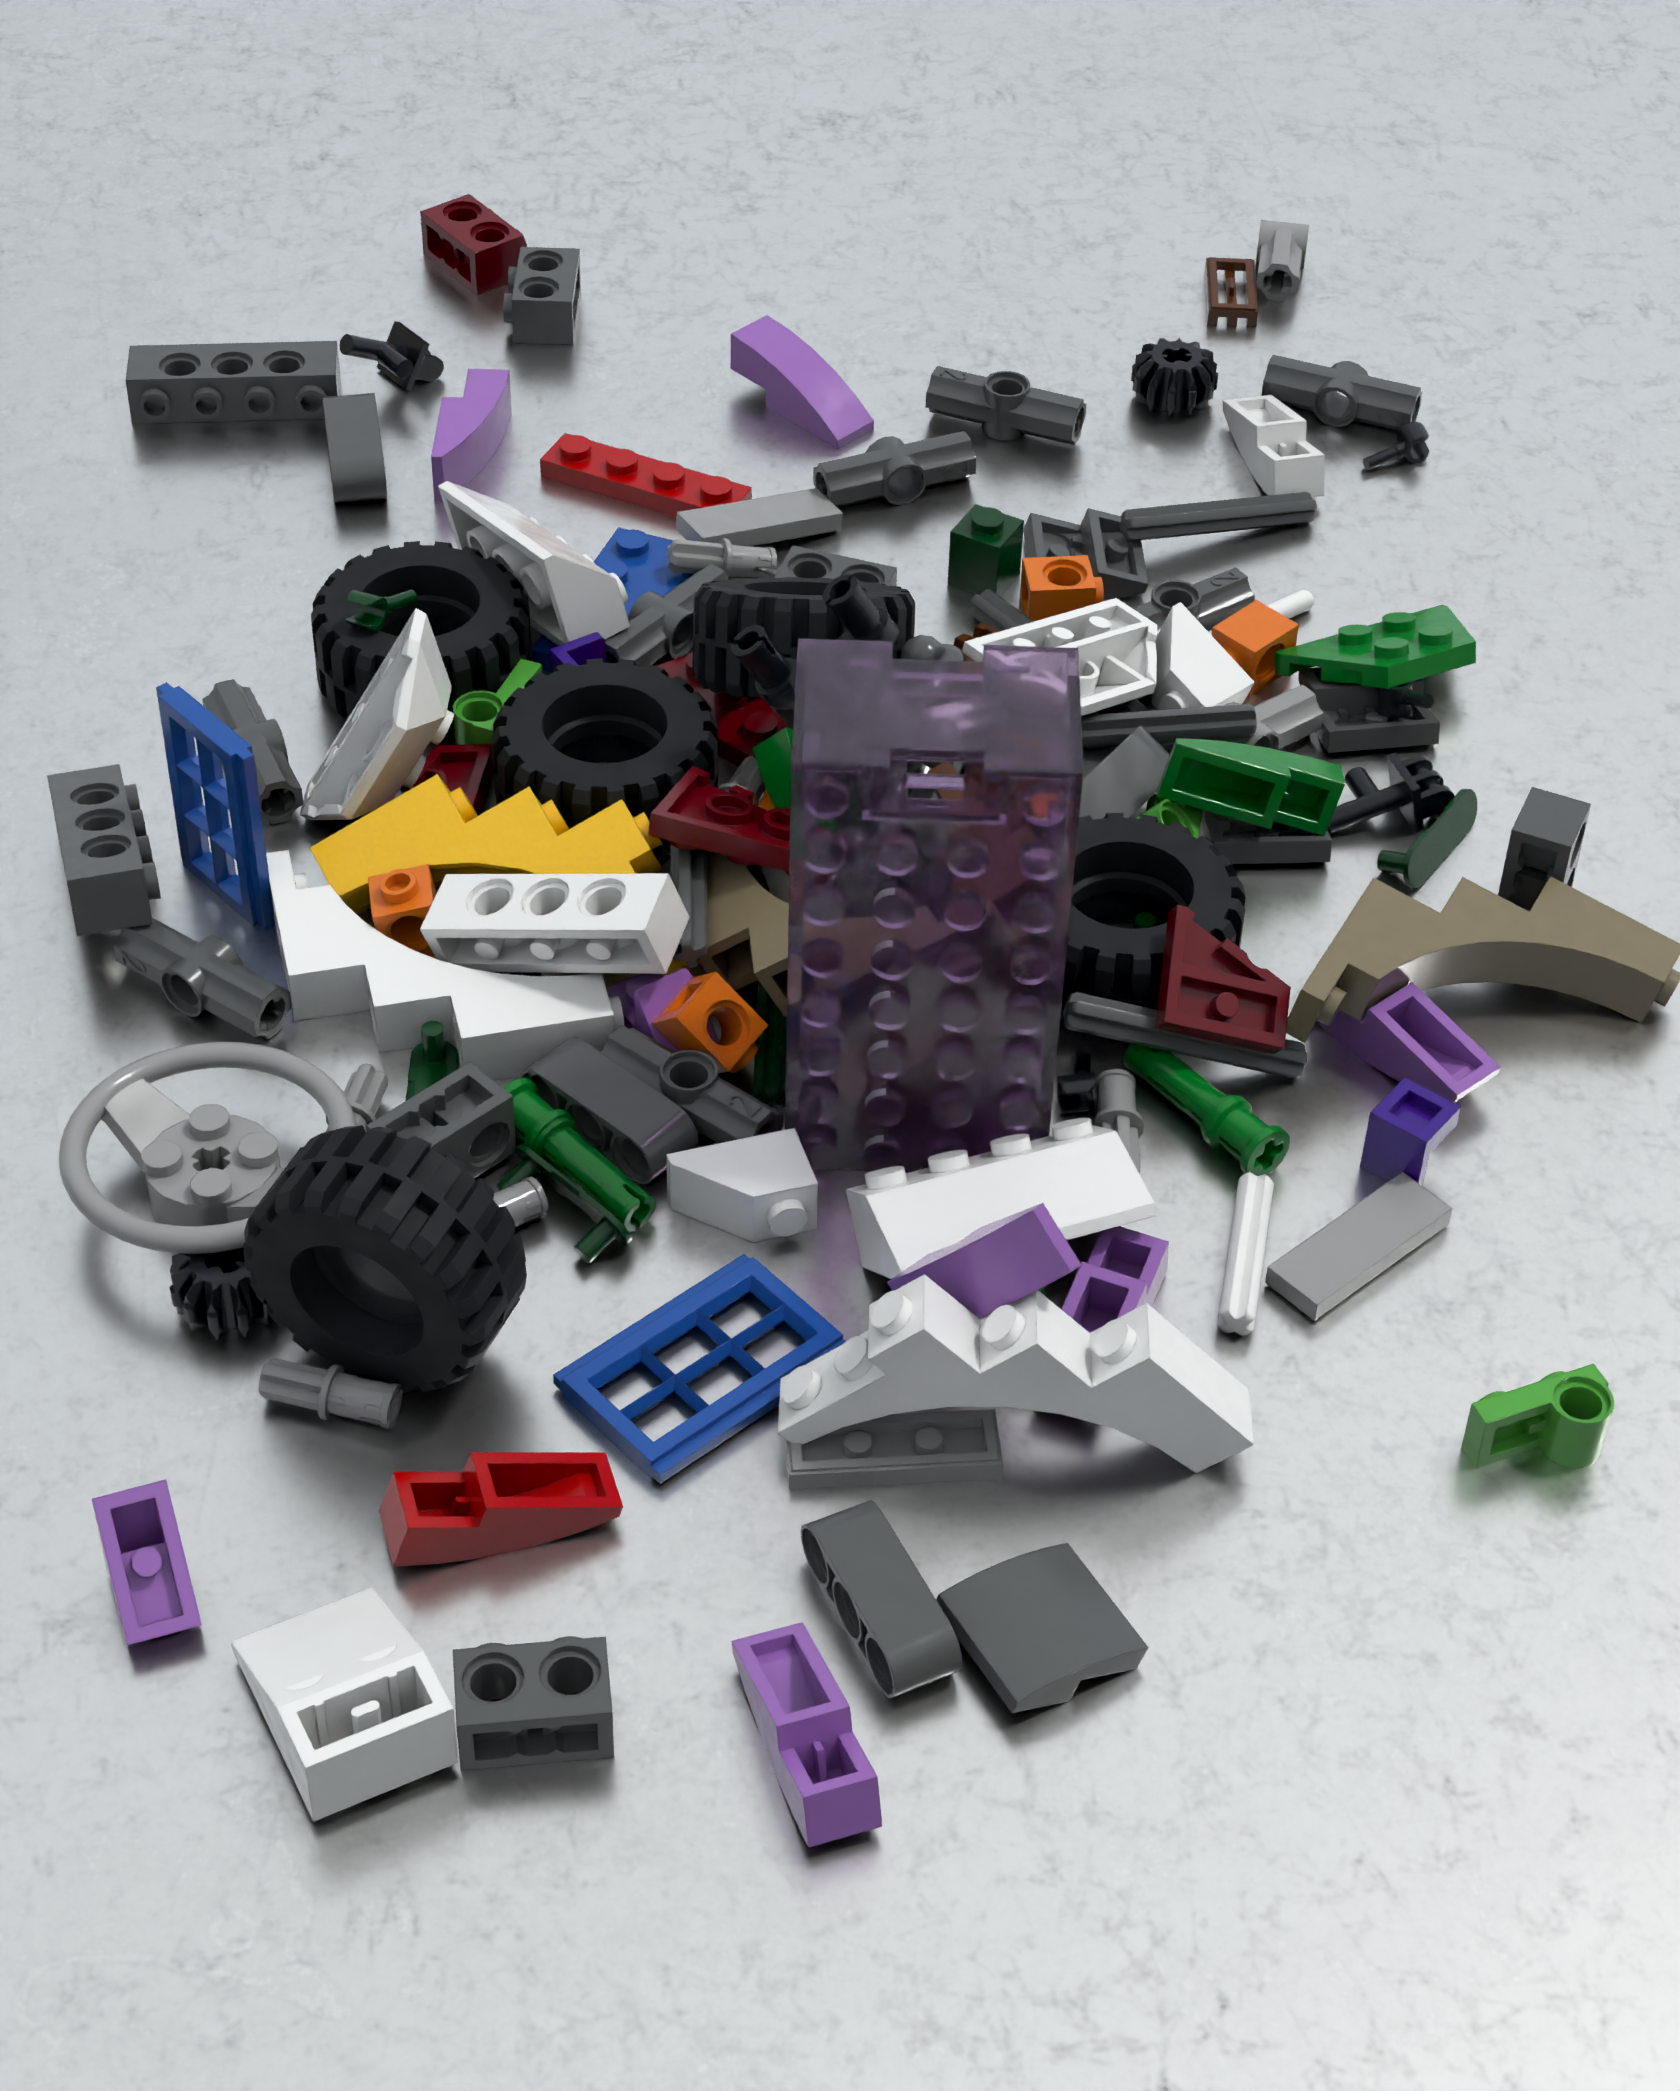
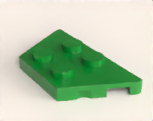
M1439 605L1414 613L1395 612L1384 615L1382 622L1368 626L1358 624L1346 625L1339 628L1336 635L1274 652L1275 674L1290 677L1295 672L1317 666L1321 667V681L1357 683L1362 686L1389 689L1476 663V641L1448 606Z

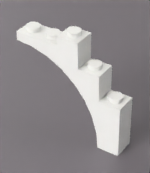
M924 1274L897 1290L884 1294L879 1300L869 1305L868 1331L850 1338L841 1346L806 1365L797 1367L790 1374L780 1379L778 1434L790 1443H801V1445L842 1427L891 1414L944 1407H1009L1066 1415L1116 1429L1157 1447L1195 1473L1254 1445L1250 1390L1148 1303L1106 1323L1091 1333L1038 1290L1009 1305L1000 1306L992 1313L979 1319Z

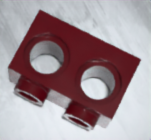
M470 194L420 211L423 254L476 296L508 285L509 266H517L520 247H527L524 235L518 229H515Z

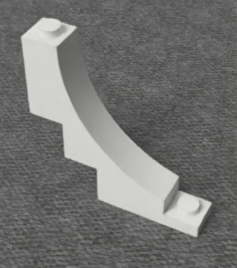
M289 850L266 853L274 922L287 988L290 991L294 1022L369 1010L378 1052L381 1053L416 1047L422 1043V1025L428 1021H438L444 1028V1040L448 1042L454 1041L460 1067L471 1062L492 1080L520 1076L523 1070L570 1037H578L601 1052L606 1043L607 1036L620 1025L625 1026L619 996H608L602 973L570 976L500 974L471 969L435 959L394 941L363 921L343 902L331 885L308 888L305 873L293 874Z

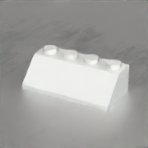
M449 481L438 485L458 549L462 550L467 546L479 550L484 559L491 556L501 562L507 568V571L513 573L522 584L524 593L528 596L530 625L559 646L594 632H598L604 639H607L630 627L624 604L628 602V595L623 583L616 574L607 573L594 564L587 554L581 555L568 546L561 536L552 535L542 528L535 518L526 517L509 504Z
M1077 1118L1056 1123L1051 1126L1053 1135L1030 1141L1029 1134H1015L997 1138L990 1142V1152L968 1157L967 1150L939 1153L927 1159L929 1168L905 1173L904 1166L877 1169L864 1175L866 1184L846 1189L861 1265L863 1268L890 1279L906 1270L927 1254L961 1241L978 1228L1041 1203H1044L1065 1239L1070 1240L1157 1216L1155 1202L1117 1131L1094 1126L1091 1124L1090 1118Z

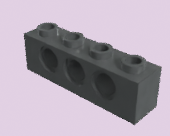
M337 341L130 346L126 387L132 424L324 419L322 397L341 395Z
M119 764L47 775L77 936L153 924L149 901L161 899L149 837L146 834L143 812L140 809L136 784L124 785Z

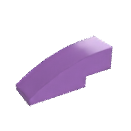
M766 315L731 333L730 369L766 389V407L836 449L874 430V420L854 392L812 347L790 329Z
M468 369L463 397H442L431 454L434 501H443L438 485L449 481L465 487L484 469L497 452L507 432L512 414L510 370Z
M1413 982L1368 1009L1366 1016L1360 1021L1340 1010L1329 1026L1318 1021V1024L1334 1039L1368 1064L1399 1082L1406 1077L1453 1103L1495 1077L1501 1068Z
M1044 1203L980 1227L961 1241L927 1254L887 1283L891 1290L894 1291L925 1274L980 1319L992 1313L998 1307L1009 1305L1071 1273L1081 1266V1263Z
M1121 1226L1100 1231L1088 1262H1081V1266L1077 1271L1061 1310L1091 1333L1106 1323L1146 1303L1152 1307L1167 1272L1169 1241Z
M803 1622L731 1641L735 1662L759 1733L792 1815L808 1848L882 1827L878 1776L852 1731L850 1706Z

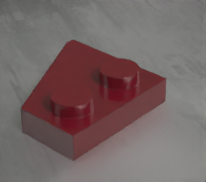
M1176 905L1168 912L1155 1028L1276 1054L1284 1049L1291 987L1268 969L1255 966L1250 961L1247 953L1228 938L1220 942L1192 920L1196 914L1188 907Z

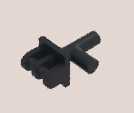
M394 321L386 342L349 334L344 335L340 340L339 347L343 355L377 361V368L406 390L412 389L415 379L429 382L435 381L441 376L444 369L443 361L437 356L431 355L428 350L430 344L401 322Z
M1396 753L1387 755L1390 786L1379 790L1362 767H1355L1347 772L1344 780L1356 799L1336 806L1327 831L1331 834L1399 808L1415 833L1424 830L1423 820L1444 812L1443 809L1454 798V794L1448 786L1443 785V778L1437 771L1433 770V765L1426 756L1417 755L1401 761Z

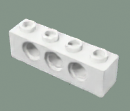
M669 873L446 874L421 925L420 931L436 959L471 969L489 972L666 974L690 917Z

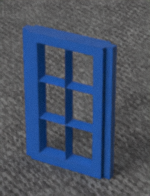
M166 682L156 687L183 866L250 925L254 927L258 924L264 930H267L274 926L275 922L252 745L180 686L173 688ZM194 737L196 738L198 756L196 755ZM221 760H223L225 778H223ZM201 787L203 788L205 805H203ZM228 810L230 811L232 828H230ZM208 837H210L211 852L209 848ZM234 859L237 862L238 875H236Z
M743 1254L553 1374V1384L562 1391V1396L642 1472L651 1480L655 1478L661 1484L778 1406L780 1379L790 1374L797 1367L806 1365L841 1346L846 1341L839 1330L758 1260ZM750 1293L755 1295L773 1311L732 1338L710 1320ZM785 1322L803 1337L806 1342L767 1368H764L743 1348ZM699 1327L719 1346L677 1374L673 1373L655 1354ZM729 1357H733L753 1377L709 1405L688 1384ZM645 1364L663 1383L623 1409L619 1410L598 1391L637 1365ZM676 1393L697 1414L653 1442L632 1421Z

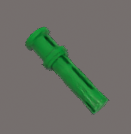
M1132 1043L1128 1046L1123 1059L1125 1067L1141 1079H1144L1163 1097L1195 1120L1201 1126L1203 1139L1214 1149L1224 1148L1238 1159L1241 1170L1244 1173L1251 1172L1256 1176L1269 1175L1283 1161L1290 1145L1289 1134L1280 1126H1268L1252 1113V1105L1242 1096L1225 1095L1171 1052Z
M521 1077L505 1085L503 1088L513 1096L515 1136L524 1145L559 1169L569 1180L609 1210L629 1232L635 1231L636 1225L639 1228L644 1226L654 1213L656 1200L632 1182L595 1147L586 1142L577 1133L575 1119L566 1110H554L539 1097V1088L529 1078Z

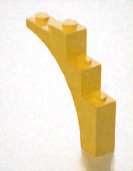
M438 774L310 847L329 885L356 914L371 908L368 877L429 864L435 886L442 884L446 874L656 873L663 869L652 851L662 845V842L659 838L648 835L650 821L646 814L643 812L633 818L622 799L569 829L553 800L551 799L541 804L530 787L525 788L478 816L462 788L459 787L451 792ZM673 959L667 973L663 974L666 976L686 968L693 977H696L691 967H688L685 961L675 962Z

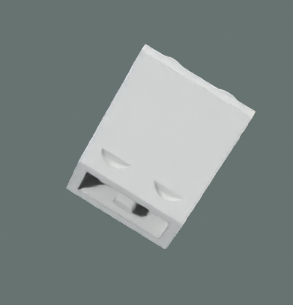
M372 1587L231 1641L232 1650L313 1822L459 1763L454 1708L423 1649Z

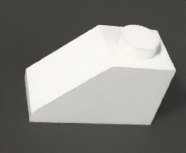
M1181 602L1172 607L1155 641L1157 677L1156 686L1152 693V704L1158 710L1224 706L1232 702L1243 704L1255 682Z
M795 1128L667 1154V1201L671 1210L752 1243L777 1237L792 1236L797 1233L817 1229L818 1182Z

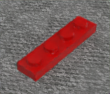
M564 433L540 459V472L543 478L677 517V512L752 499V487L732 482L725 477L711 476L687 469L677 463L663 462L639 455L629 449H619L591 441L581 435Z

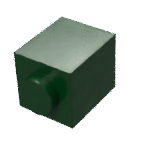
M975 504L950 531L947 585L978 595L989 589L1001 596L1020 574L1024 520L1004 514L995 508Z

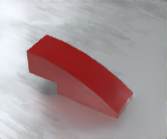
M470 1452L463 1472H393L380 1505L379 1514L393 1566H411L485 1558L541 1545L615 1519L620 1516L623 1504L606 1453Z

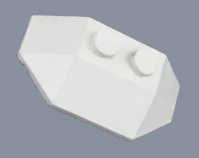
M1114 598L965 641L962 653L985 689L1006 703L1011 712L1026 718L1080 717L1154 692L1157 677V651L1155 644L1157 624L1119 599Z
M417 608L412 613L307 784L300 811L301 816L309 820H351L376 810L393 800L402 785L411 788L415 784L426 761V757L422 755L429 742L439 745L445 737L454 717V713L447 710L452 686L426 613Z

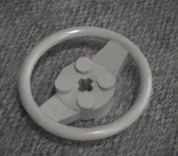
M205 1042L175 1047L151 1054L119 1069L93 1088L80 1102L71 1115L60 1142V1175L63 1185L77 1209L91 1223L122 1241L155 1251L183 1254L216 1253L244 1248V1230L248 1218L285 1169L280 1166L279 1147L276 1137L257 1122L237 1115H229L227 1109L221 1105L205 1104L197 1107L189 1114L150 1083L175 1074L208 1068H241L272 1074L288 1080L308 1092L325 1112L329 1121L330 1131L348 1126H357L351 1104L342 1089L321 1069L294 1054L280 1049L244 1042ZM100 1120L106 1123L137 1165L144 1171L155 1222L121 1210L108 1201L93 1184L87 1168L86 1153L90 1137Z

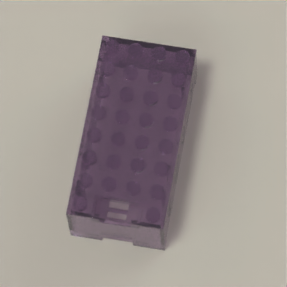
M798 638L791 757L785 1130L795 1128L812 1169L874 1171L886 1167L904 1166L905 1172H913L929 1168L927 1159L939 1153L967 1150L968 1157L990 1152V1142L997 1138L1015 1134H1029L1030 1141L1049 1136L1083 783L1078 648L984 645L983 662L892 659L893 642ZM908 761L965 763V775L907 773ZM906 786L907 788L964 790L963 800L906 798Z

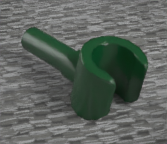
M356 589L352 590L347 596V601L357 605L354 614L346 618L345 622L378 631L383 626L388 613L416 603L417 594L414 590H408L389 597H381Z

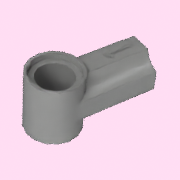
M1261 220L1256 264H1259L1256 288L1265 294L1267 300L1284 301L1288 295L1297 292L1301 268L1304 269L1309 225Z
M1300 685L1254 706L1257 729L1252 737L1216 741L1236 742L1279 750L1320 730L1324 713L1319 708L1316 694L1306 686ZM1232 702V703L1225 704L1224 706H1226V705H1240V704H1239V703Z

